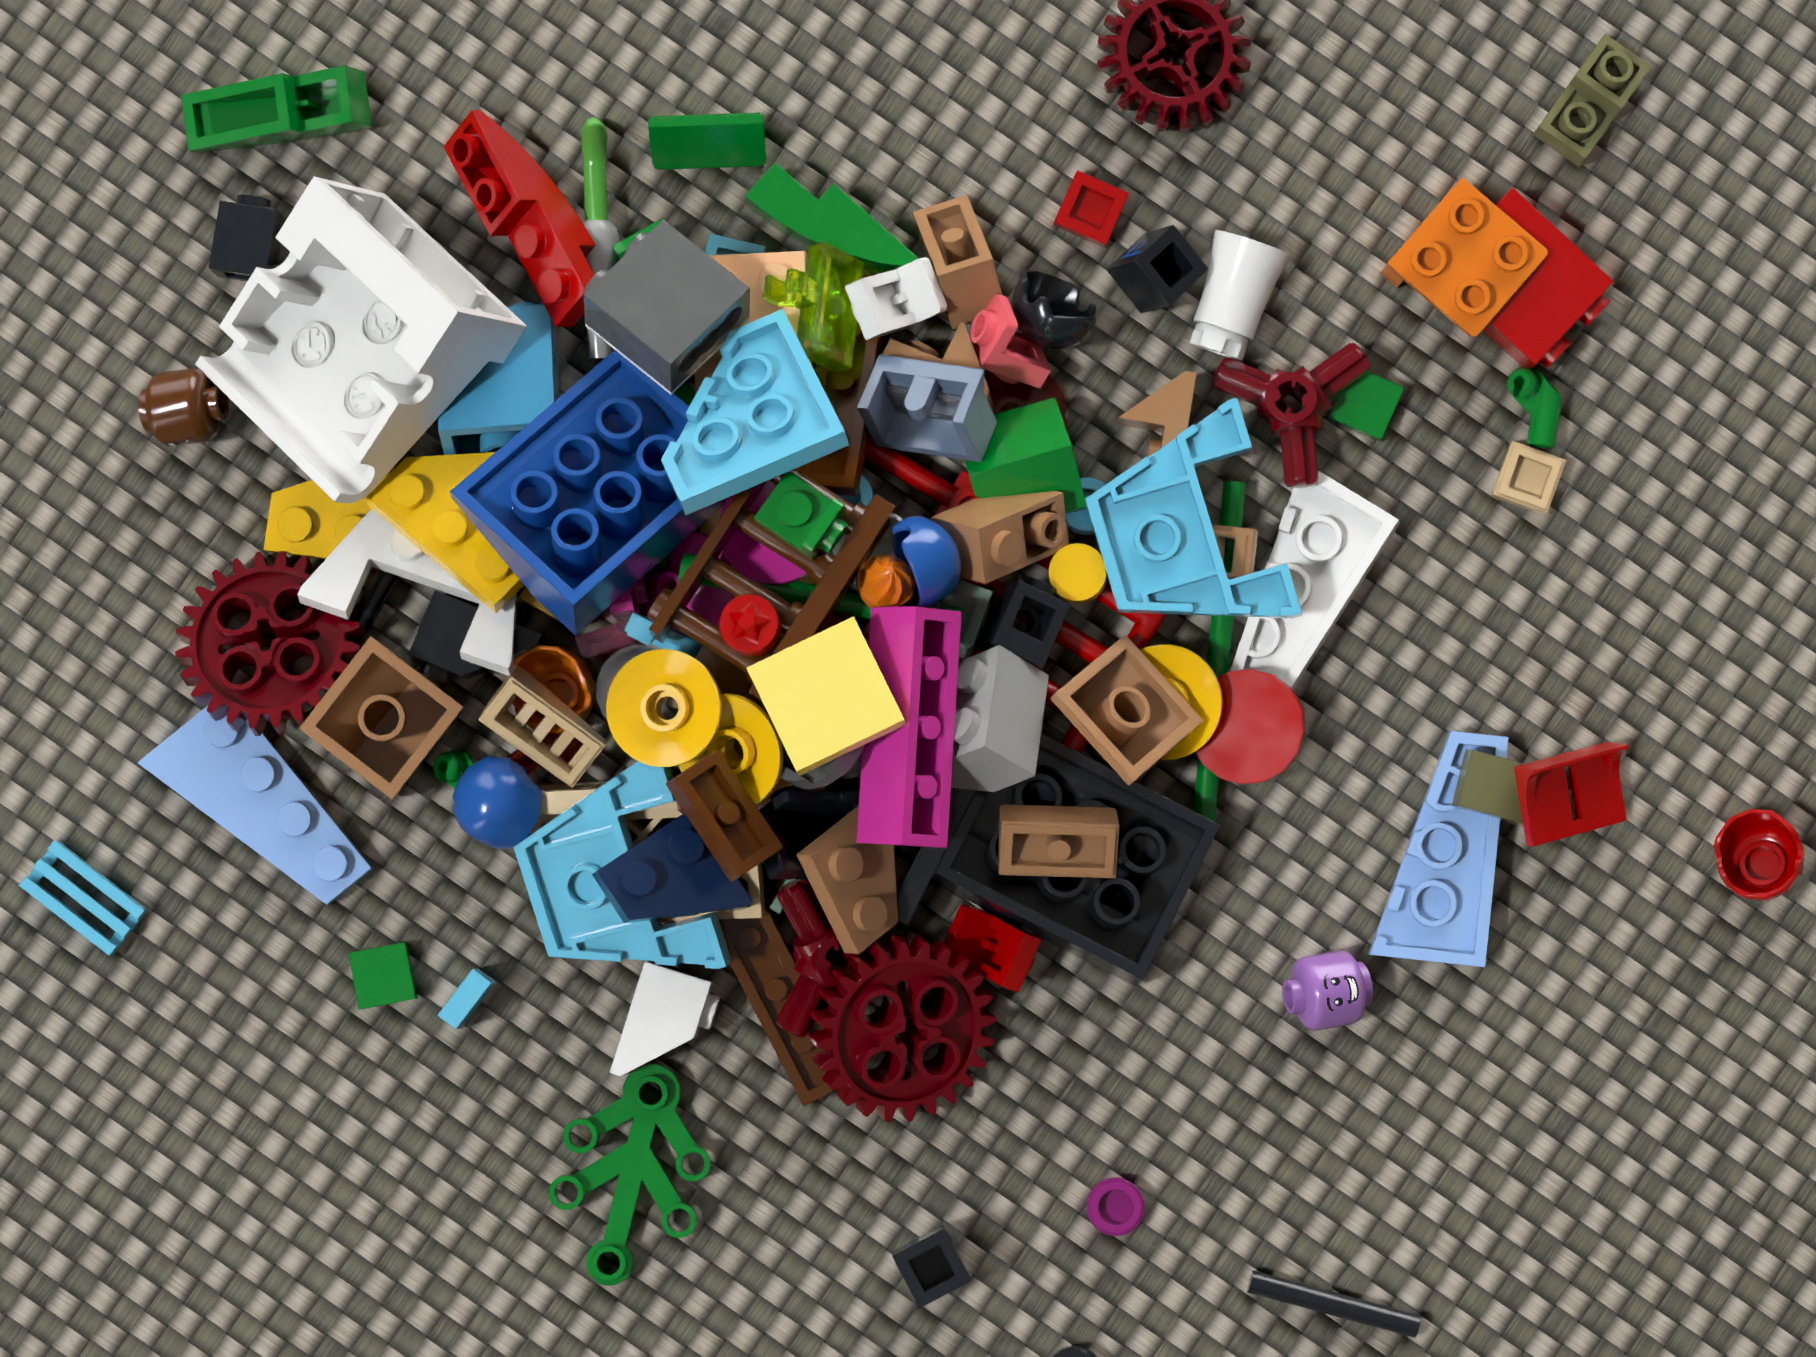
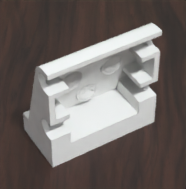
M314 176L275 237L290 251L287 259L274 269L256 267L219 326L234 341L232 346L219 357L200 356L195 365L334 502L354 503L367 496L489 361L503 364L527 325L386 194Z

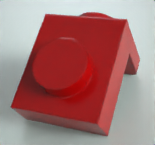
M962 904L957 911L944 944L951 949L950 955L958 951L969 960L968 968L973 967L982 976L1001 987L1019 993L1026 974L1033 966L1035 954L1042 939L999 916Z

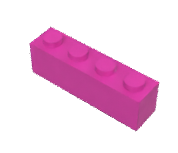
M917 606L871 607L869 648L902 713L906 725L864 746L861 760L856 843L947 848L961 611Z

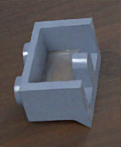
M879 354L857 406L877 447L975 462L982 461L997 424V420L984 394V369Z

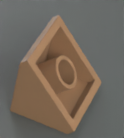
M1126 634L1050 698L1128 786L1138 781L1204 721Z

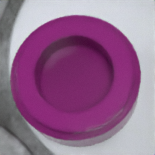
M1110 1177L1098 1182L1089 1192L1086 1201V1211L1089 1220L1097 1230L1109 1236H1122L1132 1232L1142 1221L1145 1210L1144 1199L1139 1189L1132 1182L1119 1177Z

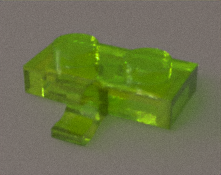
M824 241L808 246L805 273L794 268L787 269L785 281L773 275H767L765 277L763 298L777 306L800 309L797 338L808 359L836 373L852 368L857 320L853 314L852 304L845 286L863 278L864 263Z

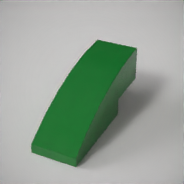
M346 65L296 76L280 73L181 95L187 146L190 152L270 145L372 127L365 71Z
M775 162L745 195L746 205L775 228L807 247L840 261L876 271L887 272L919 259L834 183L818 200Z

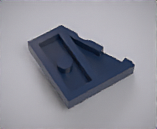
M684 814L592 874L624 923L649 921L654 918L670 916L673 918L693 916L699 913L723 910L737 911L753 903L738 879L730 882L688 817Z

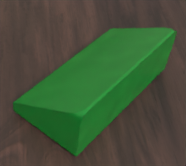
M760 112L651 116V119H648L651 159L654 169L758 167L765 165V122Z

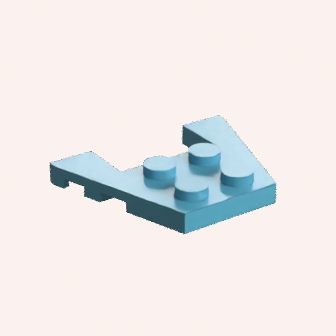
M1237 398L1226 401L1212 414L1196 425H1191L1167 445L1148 458L1145 457L1085 499L1118 612L1296 618L1302 615L1287 563L1234 579L1227 578L1196 475L1195 467L1252 450Z
M639 761L635 762L513 847L548 957L621 962L623 959L654 961L656 965L677 966L679 963L705 965V968L712 969L727 967L732 961L716 912L663 926L659 925L657 918L649 921L624 923L592 876L594 872L634 847L624 814L676 800L666 786V783L674 778L671 767H655Z

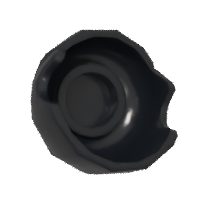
M1023 271L1021 273L1011 301L1018 329L1032 342L1053 349L1069 348L1084 343L1093 334L1096 324V305L1090 304L1087 310L1082 311L1079 305L1080 290L1077 286L1053 275L1038 271Z

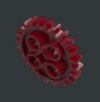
M285 551L278 553L274 565H268L262 553L256 552L254 566L247 570L242 562L235 558L233 559V576L227 578L215 569L212 575L217 587L213 591L200 586L195 588L196 593L203 602L201 607H183V612L193 622V626L176 628V634L181 641L189 645L175 651V656L182 665L189 666L180 673V676L187 686H196L191 696L199 706L209 702L206 711L212 719L217 721L227 714V723L233 731L237 732L247 719L249 727L255 736H261L266 722L272 723L279 736L285 734L287 719L294 718L298 725L301 726L307 719L306 712L311 709L314 710L348 666L347 661H352L361 649L359 645L350 642L365 635L359 622L350 621L360 613L356 605H354L348 620L308 606L301 618L294 621L283 620L286 610L292 605L300 603L297 596L299 589L312 575L313 565L308 557L302 556L292 568L290 559ZM240 612L251 613V618L243 628L237 630L227 629L230 619L235 614ZM315 633H320V637L318 639L312 641L308 640V638H311ZM277 636L278 638L272 640L271 649L263 651V648L268 647L269 637ZM223 647H233L226 651L224 654H220V651ZM302 657L314 658L311 668L306 673L301 675L289 674L292 663ZM245 666L257 667L254 677L249 682L244 684L232 683L235 673L240 668Z
M917 934L908 948L902 938L898 935H892L889 951L885 952L879 944L873 942L869 946V959L863 961L858 955L849 954L850 963L853 967L849 974L838 969L831 971L839 986L836 990H819L818 994L829 1005L827 1009L811 1012V1017L819 1025L823 1026L824 1029L810 1034L809 1040L817 1048L823 1049L812 1058L813 1062L822 1071L828 1070L822 1077V1080L832 1091L839 1089L837 1096L844 1104L850 1106L856 1102L855 1107L866 1117L876 1108L877 1114L885 1122L891 1121L898 1108L900 1114L908 1122H911L915 1117L916 1105H921L931 1116L935 1115V1098L942 1095L947 1101L954 1104L956 1096L952 1087L957 1082L970 1088L974 1085L966 1071L969 1066L985 1068L987 1063L976 1052L978 1047L994 1045V1040L982 1031L981 1028L995 1023L996 1017L989 1010L982 1008L993 997L985 988L978 987L984 978L973 967L967 968L970 961L956 951L950 955L951 949L940 940H937L930 948L929 942ZM904 980L903 983L901 984L900 998H899V996L897 995V984H898L900 981ZM938 987L935 999L929 1005L921 1007L920 1003L924 993L931 988ZM883 995V1002L879 1009L874 1013L866 1015L865 1008L868 1002L876 996ZM905 1017L910 1021V1023L906 1024ZM897 1033H900V1039L896 1037ZM940 1042V1049L937 1054L930 1060L922 1061L926 1049L932 1044ZM883 1050L886 1051L885 1058L881 1064L873 1069H867L868 1062L874 1054ZM907 1059L908 1073L905 1076H903Z

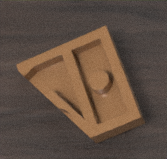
M859 806L796 854L844 953L860 954L898 923L894 845L856 843Z

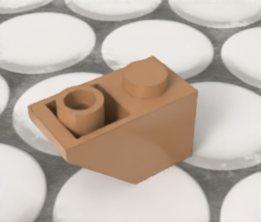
M1058 491L972 499L931 517V520L944 528L957 544L961 556L960 577L987 584L1053 555L1061 548L1069 545L1064 496L1062 492Z

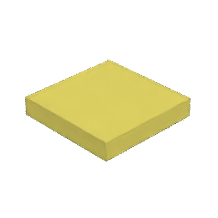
M854 616L747 667V671L798 776L906 725L902 713Z

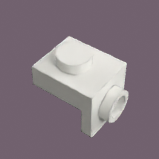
M927 257L914 260L891 271L859 279L845 286L852 304L853 314L861 327L865 340L907 329L947 310V303L931 262Z

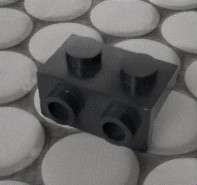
M792 785L773 792L770 795L771 801L759 809L783 845L782 849L764 860L769 879H808L796 854L859 806L860 791H848L846 786H835L823 791H810Z

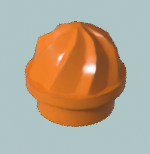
M877 555L865 561L859 569L856 587L858 594L869 608L903 607L913 595L915 578L907 563L895 555Z

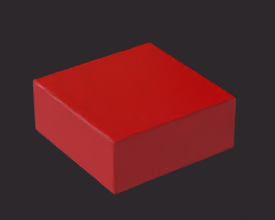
M1077 170L1053 226L1106 248L1129 193Z

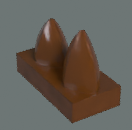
M719 749L666 783V786L677 801L678 811L688 817L730 882L738 879L783 848V845Z

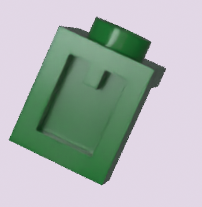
M790 471L784 474L754 517V521L811 561L815 559L821 549L828 554L831 553L848 528V524L842 520L846 515L844 503L836 498L831 500Z

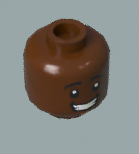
M199 368L165 371L153 375L147 388L142 389L138 400V411L145 431L153 434L160 443L166 446L201 443L209 441L216 436L220 429L221 420H225L228 417L229 400L228 396Z

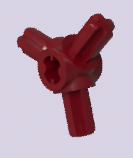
M1355 343L1347 344L1310 372L1304 366H1301L1294 372L1276 369L1270 375L1228 357L1224 358L1218 365L1213 379V386L1220 391L1258 406L1257 416L1270 421L1271 435L1280 437L1284 483L1287 487L1306 488L1317 484L1319 479L1314 434L1323 430L1322 415L1333 408L1329 399L1367 373L1371 365L1363 351ZM1295 393L1297 399L1300 400L1302 394H1305L1302 397V403L1305 407L1302 411L1293 414L1290 407L1287 409L1284 401L1287 396Z
M796 879L783 885L777 893V899L797 933L792 943L796 963L792 970L798 973L799 977L776 1019V1024L792 1035L804 1038L815 1021L811 1017V1012L820 1010L825 1002L818 994L819 990H836L839 986L831 971L838 969L849 974L853 967L849 959L850 953H844L808 881ZM892 935L881 936L875 942L887 952L890 949ZM898 935L906 942L909 948L908 938L904 935ZM869 946L860 954H856L863 961L870 958ZM828 951L833 954L830 962L825 959Z

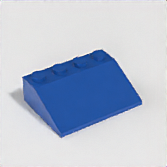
M616 350L450 491L451 498L530 593L574 635L581 632L718 511L726 501V499H723L685 515L666 475L661 458L671 441L677 442L688 422L686 412L689 406L674 393L670 395Z

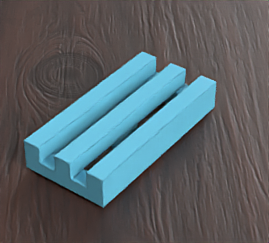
M54 840L47 848L48 851L44 857L37 861L33 866V871L22 880L19 886L107 955L113 956L148 910L60 841ZM61 859L128 911L130 914L124 922L55 869L53 865L57 860ZM44 877L49 879L115 931L113 936L108 938L39 883Z

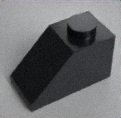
M436 590L434 591L408 655L421 660L418 672L450 684L454 674L468 680L491 670L462 660L460 656L461 646L478 609L477 607ZM516 624L513 648L514 660L518 655L536 645H544L546 637L541 633Z

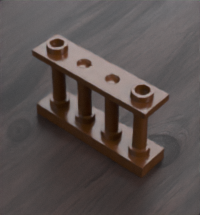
M796 469L791 470V473L831 500L836 498L844 503L846 508V515L842 520L848 524V528L844 533L848 538L836 556L832 553H826L825 555L818 553L815 559L811 561L754 521L757 513L750 508L767 481L737 493L674 591L672 592L668 588H664L654 601L647 615L649 619L654 621L649 628L652 637L663 644L672 628L675 627L748 673L747 667L824 630L855 582L859 569L871 557L896 518V506L877 494L874 495L868 506L860 502L854 506ZM784 474L774 477L770 481L777 485ZM736 529L812 575L810 582L817 586L805 604L796 600L792 605L718 558ZM705 578L735 597L754 594L765 598L772 604L780 618V632L785 634L773 654L768 651L758 656H743L736 653L723 639L719 627L687 608V605ZM748 673L746 680H748L749 682L753 683V681H752V679H751V677H750V675H749V673ZM753 683L749 690L751 700L765 708Z

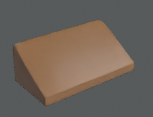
M1001 805L999 815V875L1116 878L1119 821L1116 809L1110 807Z

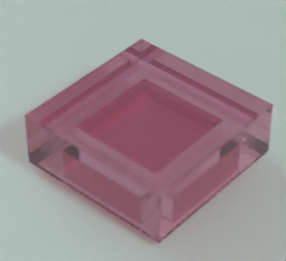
M629 619L575 637L581 657L587 661H592L637 646L639 641L626 635L627 632L624 631Z

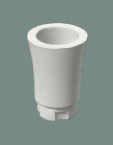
M1215 230L1210 264L1202 296L1193 320L1198 324H1196L1192 333L1190 344L1221 356L1242 361L1248 340L1254 339L1269 297L1291 255L1253 239Z

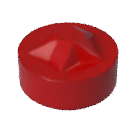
M745 594L734 598L724 607L719 620V628L723 639L733 651L743 656H758L766 653L775 645L780 635L781 622L778 613L768 600L758 595Z

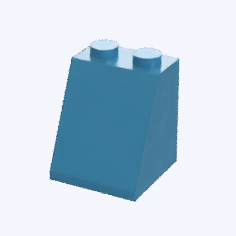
M520 302L507 307L527 327L503 364L489 361L438 417V432L444 455L498 451L561 396L556 331L544 304Z

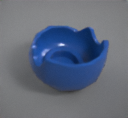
M909 516L899 521L892 528V533H894L893 550L896 557L907 563L914 574L915 588L913 595L918 594L920 597V601L916 606L928 608L944 599L959 584L961 556L957 544L951 535L932 520L923 516Z
M488 755L469 766L458 780L452 796L454 801L452 808L460 828L471 838L491 848L510 849L526 839L537 823L543 800L542 790L530 780L526 774V767L514 762L511 758Z

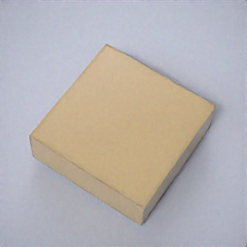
M1511 441L1491 497L1545 516L1549 511L1566 460Z

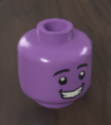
M1338 950L1304 956L1298 959L1293 964L1290 980L1283 982L1282 995L1288 1013L1290 1015L1297 1014L1305 1027L1312 1031L1351 1025L1359 1021L1363 1016L1365 1007L1370 1006L1372 1003L1373 988L1366 965L1361 961L1356 962L1351 954Z

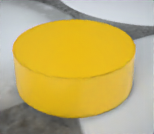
M1075 543L1061 548L1053 556L1049 565V580L1051 585L1057 589L1056 593L1065 601L1080 604L1089 602L1100 595L1107 582V571L1103 558L1096 549L1086 544Z

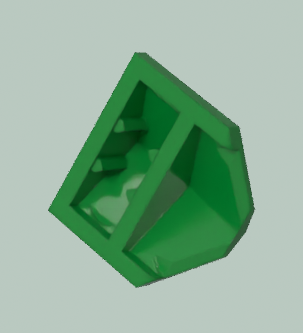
M1056 398L994 414L997 424L982 461L965 460L974 494L978 498L1058 491L1063 493L1066 514L1087 509L1072 445Z

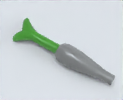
M592 117L585 121L581 132L585 221L582 222L596 245L586 257L595 275L602 269L609 271L619 261L613 245L620 242V235L615 225L608 220L607 131L605 125L599 119ZM587 328L589 359H605L611 354V346Z

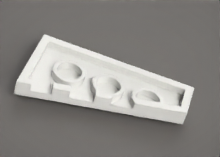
M1318 471L1319 479L1317 484L1306 488H1293L1278 528L1279 532L1269 561H1267L1265 569L1285 563L1288 564L1302 615L1296 618L1248 617L1230 670L1255 669L1276 675L1292 689L1297 685L1400 524L1399 519Z

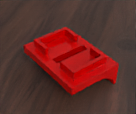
M1604 742L1515 766L1514 772L1526 845L1534 847L1627 821L1619 765L1623 751L1629 749L1628 744ZM1567 766L1576 818H1573L1565 772V767Z

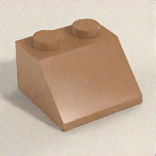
M370 636L299 729L389 798L394 799L464 707Z

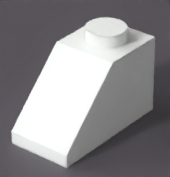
M645 961L610 1073L623 1076L696 1038L700 1027L710 1030L720 1000L719 996L710 994L714 982Z

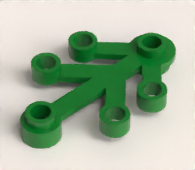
M646 1064L634 1069L624 1082L622 1098L587 1119H574L566 1125L563 1132V1141L566 1147L574 1153L581 1154L592 1150L596 1146L600 1135L633 1118L627 1143L574 1175L565 1174L559 1176L551 1183L549 1188V1198L552 1204L561 1210H571L583 1201L585 1194L619 1174L604 1238L590 1249L586 1259L589 1275L601 1285H617L623 1282L633 1269V1253L626 1243L642 1181L663 1214L662 1226L668 1235L675 1238L686 1237L692 1233L697 1224V1214L694 1208L681 1200L650 1148L657 1124L678 1155L675 1164L676 1170L683 1179L688 1181L701 1180L708 1174L711 1168L710 1155L704 1148L696 1145L675 1110L681 1095L679 1082L676 1076L662 1065ZM647 1082H655L661 1087L662 1097L656 1104H647L641 1098V1087ZM579 1124L587 1126L592 1133L590 1143L584 1147L575 1145L570 1137L572 1128ZM690 1152H696L704 1159V1168L698 1174H690L683 1168V1158ZM569 1181L577 1187L578 1195L574 1202L564 1203L557 1197L556 1190L561 1182ZM675 1209H683L690 1216V1225L683 1231H677L669 1224V1214ZM613 1252L619 1257L620 1267L618 1271L608 1274L600 1269L598 1260L602 1253Z

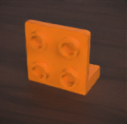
M1462 177L1388 261L1380 274L1396 288L1405 281L1469 337L1475 338L1544 260L1548 251Z

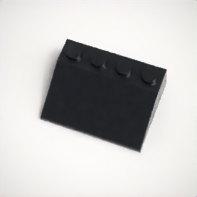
M1041 733L1035 776L996 792L976 791L931 881L1104 971L1137 986L1144 979L1221 825L1138 782L1128 786L1116 771ZM1007 804L1115 808L1119 821L1116 878L999 875L1000 806Z

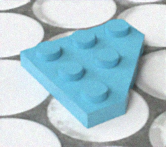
M783 309L728 333L720 348L722 358L711 378H704L686 412L687 424L677 442L671 441L661 458L666 475L685 515L849 446L845 430Z

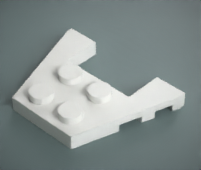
M372 509L306 580L297 594L301 604L348 620L370 569L374 567L478 603V609L460 649L461 659L508 676L512 673L517 593L497 613L493 612Z

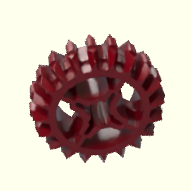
M1118 0L1117 7L1125 18L1108 14L1104 20V26L1116 35L1100 36L1097 47L1102 51L1114 54L1099 59L1097 63L1099 72L1117 73L1104 83L1105 92L1114 93L1123 88L1126 91L1118 100L1117 108L1124 112L1136 102L1140 105V108L1137 111L1135 122L1140 125L1147 121L1149 112L1159 114L1157 130L1162 132L1167 129L1169 116L1178 117V126L1182 132L1189 131L1191 126L1190 113L1192 112L1196 113L1203 125L1210 124L1213 117L1208 105L1209 103L1218 110L1227 112L1230 109L1231 102L1222 90L1232 94H1241L1244 83L1232 73H1247L1251 67L1250 60L1234 55L1248 50L1251 46V39L1246 36L1231 35L1239 31L1245 22L1242 15H1235L1226 20L1223 18V15L1227 13L1231 6V0H1219L1214 6L1208 2L1209 0H1138L1140 5L1135 4L1132 0ZM1177 12L1187 14L1198 19L1208 28L1203 29L1201 26L1190 31L1181 30L1172 23L1168 15L1164 16L1163 13ZM1147 20L1151 28L1150 36L1153 40L1154 48L1143 55L1141 61L1130 66L1127 57V42L1134 30ZM1166 42L1167 44L1175 43L1176 49L1181 45L1187 50L1184 54L1182 66L1172 65V59L1169 64L1161 59L1165 51ZM1218 43L1221 56L1220 70L1213 81L1201 89L1197 81L1198 73L1194 60L1206 53L1208 47ZM1156 78H1166L1172 81L1179 93L1183 92L1185 96L1169 97L1160 95L1145 87L1140 81L1145 79L1148 82Z

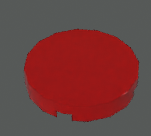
M1255 669L1228 671L1219 676L1217 679L1223 698L1222 714L1212 737L1195 751L1201 763L1219 778L1238 784L1267 782L1287 771L1301 752L1305 734L1304 724H1306L1304 708L1294 690L1276 675Z

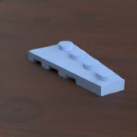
M206 706L137 762L326 905H330L374 869L265 733L262 732L261 736L254 735L249 727L248 719L236 732L228 725L227 714L215 721L206 711L208 707Z
M1457 731L1448 732L1368 955L1485 967L1500 819L1454 807L1452 802L1465 750L1473 749L1506 759L1509 737Z

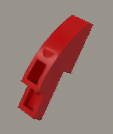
M471 110L443 147L489 235L508 236L555 327H573L585 313L584 290L594 276L586 257L596 245L566 197L528 152L481 110Z

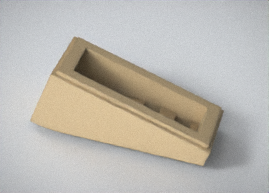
M518 665L487 703L478 719L571 788L574 787L607 744V741L540 681ZM518 696L525 701V704L514 716L507 708ZM535 710H538L545 716L532 732L525 726V723ZM556 723L564 730L553 745L549 747L542 740ZM575 737L583 745L567 763L560 755Z

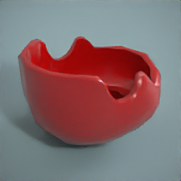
M1748 809L1734 815L1727 820L1716 836L1714 850L1720 877L1727 888L1732 889L1735 894L1746 900L1771 901L1791 891L1803 872L1804 849L1798 832L1791 823L1772 810Z

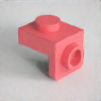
M996 293L986 310L979 311L971 325L969 337L982 369L991 371L996 377L1007 383L1017 384L1022 382L1040 389L1051 372L1042 346L1032 342L1023 333L1016 331L1018 323L1008 297Z

